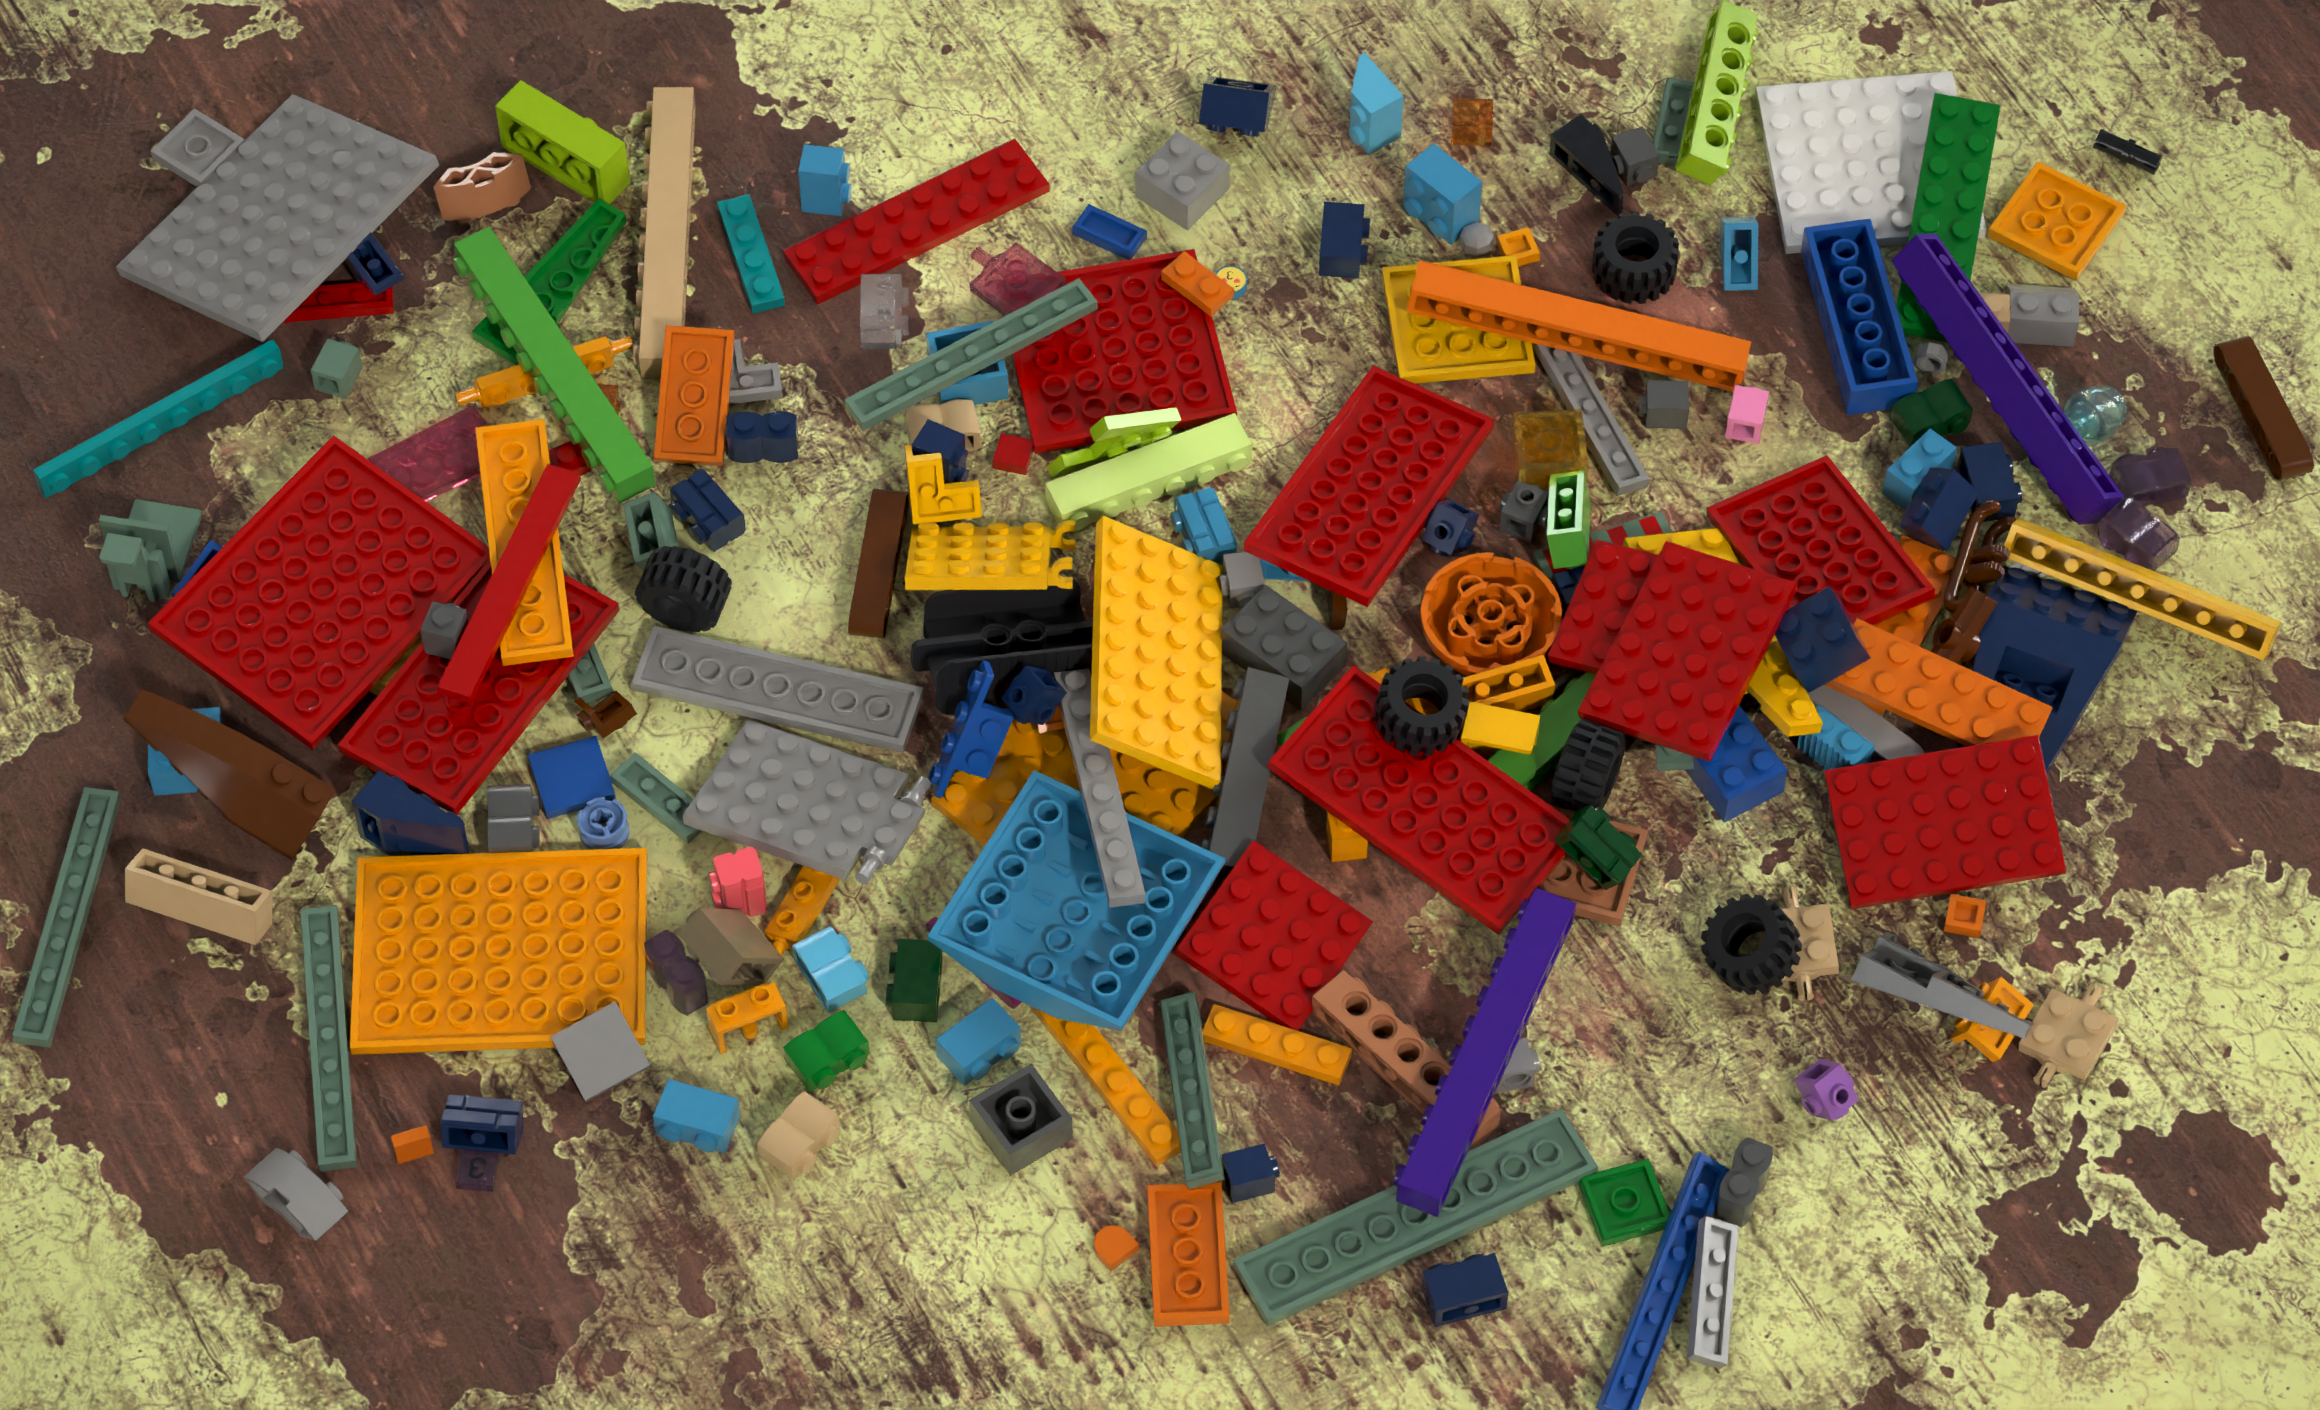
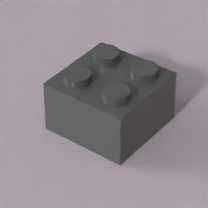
M1032 1064L969 1100L971 1123L1010 1176L1073 1139L1072 1117Z

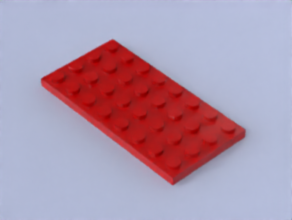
M1373 365L1244 541L1243 551L1368 607L1424 528L1430 513L1435 510L1437 503L1443 501L1494 428L1495 419Z
M490 558L453 603L462 609H466L468 622L492 577ZM564 574L574 657L503 666L499 646L472 703L438 694L437 685L450 659L426 654L422 641L338 744L340 753L375 772L380 770L390 777H399L406 783L408 789L418 795L421 793L427 795L437 806L458 815L620 611L619 603Z
M1353 665L1268 761L1267 768L1486 927L1500 935L1517 915L1524 899L1529 900L1532 897L1535 888L1539 889L1567 855L1554 842V839L1570 819L1458 739L1452 745L1448 743L1446 750L1440 753L1437 749H1434L1433 755L1425 756L1423 751H1419L1418 755L1414 756L1409 755L1410 750L1404 748L1402 752L1395 749L1396 743L1391 742L1388 744L1383 739L1385 732H1378L1376 727L1378 720L1374 719L1375 702L1381 684ZM1405 702V704H1406L1412 711H1414V712H1416V713H1419V714H1422V713H1420L1418 710H1416L1415 708H1413L1411 705H1409L1408 703Z

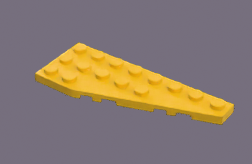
M1718 528L1625 538L1623 543L1625 547L1659 555L1665 542L1668 541L1740 564L1729 542ZM1774 635L1745 694L1750 693L1761 704L1760 710L1787 737L1820 733L1823 722L1806 689L1794 674Z

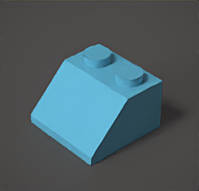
M1365 52L1359 55L1351 91V107L1349 109L1350 128L1348 132L1353 143L1357 146L1360 145L1370 155L1401 137L1404 96Z

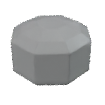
M1479 222L1471 223L1464 226L1460 234V245L1464 253L1478 257L1489 253L1493 245L1494 235L1488 225Z
M1931 342L1918 346L1914 364L1926 373L1937 374L1946 370L1949 351L1940 344Z

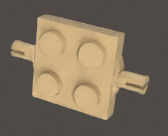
M1791 886L1792 899H1790L1789 888L1785 887L1782 889L1785 907L1781 908V910L1800 933L1798 939L1802 943V951L1796 952L1800 957L1798 965H1792L1791 969L1794 971L1790 978L1785 976L1781 980L1796 982L1798 999L1800 1001H1805V988L1807 1001L1814 998L1811 980L1823 975L1839 974L1829 904L1799 905L1797 888ZM1759 932L1761 945L1765 938V932Z
M2094 983L2089 984L2082 999L2073 998L2053 988L2049 992L2032 1021L2033 1026L2026 1038H2022L2019 1043L2020 1052L2035 1058L2042 1064L2033 1079L2038 1086L2042 1082L2041 1087L2046 1088L2055 1072L2069 1073L2082 1080L2087 1079L2117 1028L2119 1019L2095 1006L2103 993V989L2099 985L2095 989Z

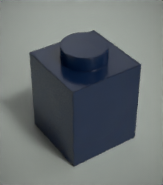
M1265 1143L1222 1154L1224 1181L1231 1203L1275 1193V1178L1280 1177V1171L1275 1155H1268Z

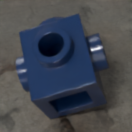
M1451 499L1440 501L1424 526L1426 530L1422 540L1431 544L1430 549L1442 556L1463 552V550H1467L1475 538L1473 528L1479 514Z
M1025 666L1020 674L1010 682L1008 690L1001 699L1010 708L1016 721L1022 724L1033 723L1043 725L1054 715L1055 708L1067 692L1047 669Z

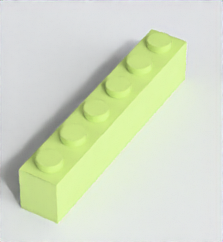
M1233 413L1045 483L1046 504L1057 525L1062 521L1075 520V531L1081 530L1088 524L1098 521L1102 516L1113 518L1120 512L1136 506L1143 507L1163 496L1175 495L1183 489L1198 483H1207L1225 473L1242 470L1247 465L1252 464V443L1236 414Z

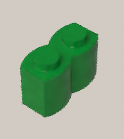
M842 1010L823 1020L814 1029L808 1030L792 1039L783 1047L784 1059L809 1092L817 1088H827L835 1081L836 1075L848 1069L855 1070L861 1067L870 1054L868 1040L847 1012Z

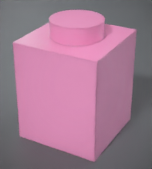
M1735 385L1725 438L1759 444L1767 410L1769 391L1760 390L1752 386Z

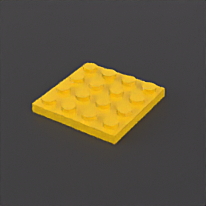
M1516 255L1435 262V264L1521 285ZM1418 264L1382 267V281L1398 377L1418 384L1535 373V359L1531 342L1406 312Z

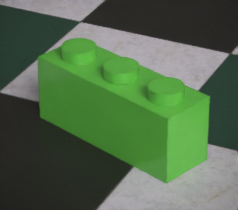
M1584 470L1550 474L1547 539L1554 569L1576 568L1586 565L1589 559L1591 502Z

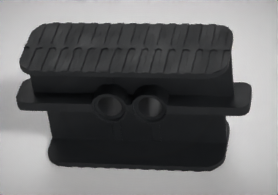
M1073 579V589L1048 586L1047 590H944L933 593L926 600L924 606L923 635L925 639L917 640L912 644L911 664L915 671H930L936 689L935 704L938 711L945 715H955L958 703L965 701L969 692L967 688L969 677L973 670H978L982 660L990 662L994 674L983 702L1003 709L1010 708L1001 699L1008 690L1010 682L1020 674L1025 666L1047 669L1053 677L1054 672L1088 668L1091 674L1093 620L1086 621L1080 604L1081 588L1079 583Z

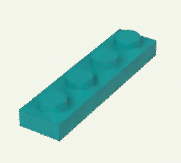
M747 194L717 202L718 212L752 314L785 306L784 295L750 195Z

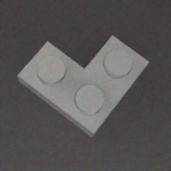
M740 339L734 340L729 405L783 398L778 362L744 367Z

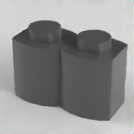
M531 784L487 786L489 853L533 852V848L540 847L539 826H533V816H540L539 794L532 795Z
M1749 1137L1745 1138L1738 1145L1734 1154L1732 1169L1727 1172L1720 1185L1716 1207V1217L1718 1219L1737 1225L1740 1228L1749 1222L1755 1210L1757 1196L1763 1191L1768 1181L1773 1157L1772 1146Z

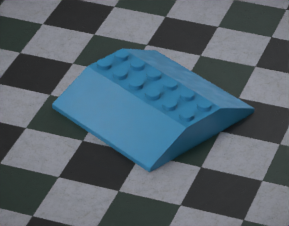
M1034 770L931 929L927 940L990 987L1057 1019L1122 1031L1226 862V858L1126 813L1146 898L1145 903L1109 908L1081 792Z

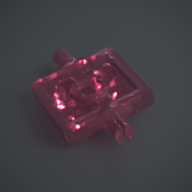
M1017 242L1005 252L994 257L979 246L971 253V259L978 262L984 268L970 282V291L1003 316H1007L1066 285V278Z

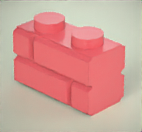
M751 846L737 850L734 855L729 852L715 856L713 860L715 871L708 873L712 887L711 897L714 908L742 910L749 917L766 913L767 901L764 875L756 849Z

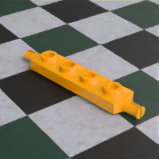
M629 335L612 342L604 336L573 346L572 348L589 373H599L605 368L613 366L615 354L633 349V343ZM516 365L476 378L473 388L454 393L459 407L478 400L485 409L494 405H502L509 400L524 395L535 394L537 390L533 384V376L530 371L524 372L520 365Z
M806 866L802 867L764 931L767 940L772 943V946L781 956L785 950H792L793 944L806 938L840 878Z

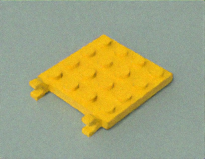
M1075 520L1062 521L1055 530H1051V526H1044L1037 522L1026 523L1023 526H1009L1006 523L997 522L989 524L988 527H974L971 523H957L953 527H939L935 523H923L918 527H912L905 573V590H1047L1048 586L1073 589V577H1063L1059 574L1063 569H1072V557L1060 558L1054 562L1052 567H1049L1051 548L1075 551V539L1068 540L1062 536L1064 532L1075 531Z

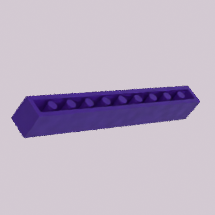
M1936 233L1916 234L1891 260L1898 270V276L1911 288L1919 306L1926 310L1935 322L1936 330L1947 339L1953 348L1956 358L1964 363L1972 374L1973 382L1989 398L1992 409L2006 422L2012 437L2021 443L2028 453L2029 461L2043 474L2049 489L2060 498L2066 507L2068 516L2077 522L2078 525L2099 523L2124 498V495Z
M1535 888L1530 900L1524 899L1517 915V919L1520 920L1517 929L1512 927L1509 929L1503 948L1507 949L1504 957L1497 956L1490 972V977L1493 978L1490 987L1485 985L1482 987L1476 1006L1480 1008L1476 1016L1470 1015L1463 1030V1036H1466L1462 1046L1456 1044L1449 1060V1065L1452 1068L1448 1075L1442 1074L1435 1090V1095L1438 1098L1435 1105H1427L1421 1120V1125H1424L1421 1135L1414 1134L1407 1150V1155L1410 1158L1407 1165L1400 1164L1396 1171L1393 1185L1397 1186V1202L1435 1217L1439 1216L1573 925L1576 902Z

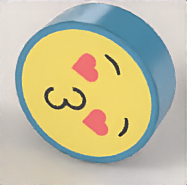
M1224 266L1215 273V275L1234 288V297L1231 300L1242 297L1247 291V275L1241 268Z

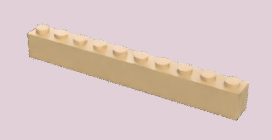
M654 87L653 101H647V121H652V125L645 128V145L650 147V154H644V174H649V180L642 182L643 201H647V207H641V227L646 228V234H640L639 252L640 255H644V262H638V282H643V289H637L636 307L637 310H641V317H635V337H640V344H634L633 363L634 365H640L641 379L661 378L666 325L685 327L696 112L693 87Z

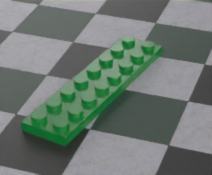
M1935 93L1908 242L1916 234L1936 233L1971 281L2001 105ZM1901 280L1896 308L1904 334L1949 343L1936 330L1935 322L1928 312L1919 306L1911 288Z

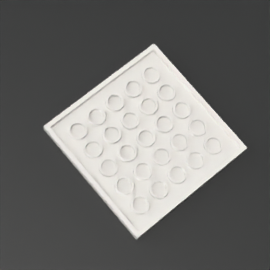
M1952 71L1756 87L1755 98L1786 254L1801 253L1804 227L1871 218L1878 246L1907 244L1934 94L1939 93L1958 97ZM1983 212L1978 238H1985L1987 231Z

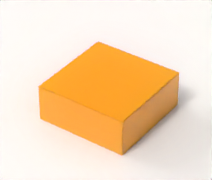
M1529 227L1497 235L1496 244L1501 255H1516L1518 267L1540 261V251Z

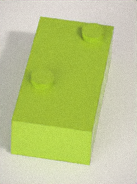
M522 80L495 105L501 146L513 154H522L524 161L595 203L600 198L611 204L630 184L625 142L598 127L592 119L583 118Z

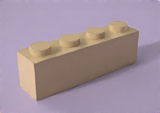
M143 848L125 868L126 903L253 945L258 943L272 925L273 891Z

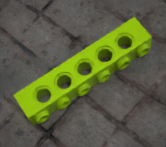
M1722 0L1708 17L1675 171L1710 186L1720 175L1724 176L1727 173L1732 159L1728 157V154L1737 137L1734 126L1742 112V106L1739 105V102L1748 85L1745 74L1752 64L1753 55L1750 54V51L1759 33V30L1755 28L1758 14L1726 0Z

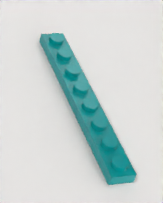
M272 339L33 469L38 489L45 499L55 493H60L67 489L69 485L86 476L95 474L100 468L115 460L126 457L131 451L146 443L155 441L159 436L173 428L183 426L190 419L204 411L214 409L219 403L235 394H241L257 382L274 376L279 370L284 368L280 348Z

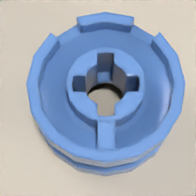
M605 797L594 798L586 802L587 806L583 810L580 809L577 816L580 839L584 846L589 850L621 849L630 835L627 813L623 805L615 799L613 801L605 800ZM601 823H606L607 826L602 827Z

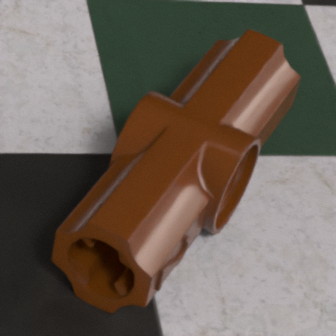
M1970 587L1952 618L1944 619L1935 629L1933 634L1934 647L1931 652L1959 665L1962 662L1969 661L1980 647L1979 633L1998 602L1977 589Z

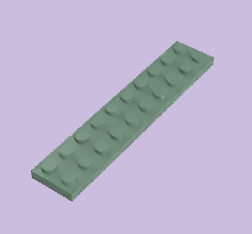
M1561 1108L1468 1151L1438 1217L1397 1202V1186H1392L1233 1259V1268L1268 1327L1578 1183L1582 1177L1598 1172V1166Z

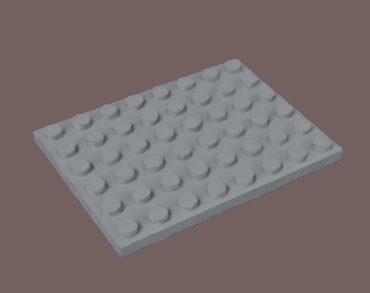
M292 94L239 146L238 151L227 162L217 167L216 173L205 184L199 185L116 268L121 277L263 342L357 248L361 241L370 232L372 233L439 166L436 156Z

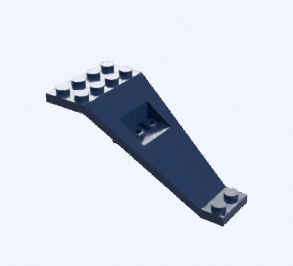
M2003 566L2005 568L2004 576L2002 579L1995 581L1988 595L1998 604L1979 633L1981 642L1974 656L1972 671L2053 707L2039 736L2047 774L2118 657L2134 623L2137 611L2118 602H2109L2097 598L2088 591H2077L2062 586L2053 579H2042L2028 574L2023 569ZM1957 742L1956 748L1966 747Z

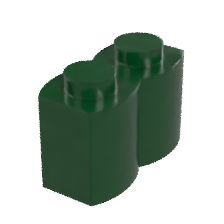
M1946 379L1931 385L1922 392L1907 395L1892 405L1890 418L1911 447L1929 429H1932L1940 436L1963 432L1971 422L1973 408L1953 379Z

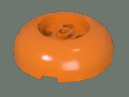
M1485 552L1458 558L1445 565L1432 577L1425 589L1421 603L1420 618L1425 639L1434 654L1443 663L1453 667L1455 671L1471 676L1540 655L1546 657L1561 625L1562 608L1554 585L1537 567L1518 557L1512 560L1496 557L1492 552ZM1464 615L1470 616L1473 622L1467 624ZM1510 625H1514L1510 630H1507ZM1487 640L1491 644H1482L1480 641Z

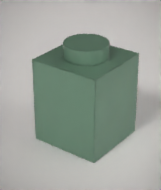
M327 338L311 368L315 390L346 399L363 368L359 348L345 341L338 342Z

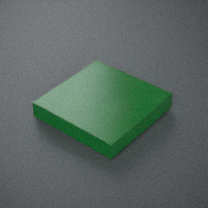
M1649 1158L1595 1172L1579 1180L1578 1186L1601 1247L1665 1229L1670 1212Z

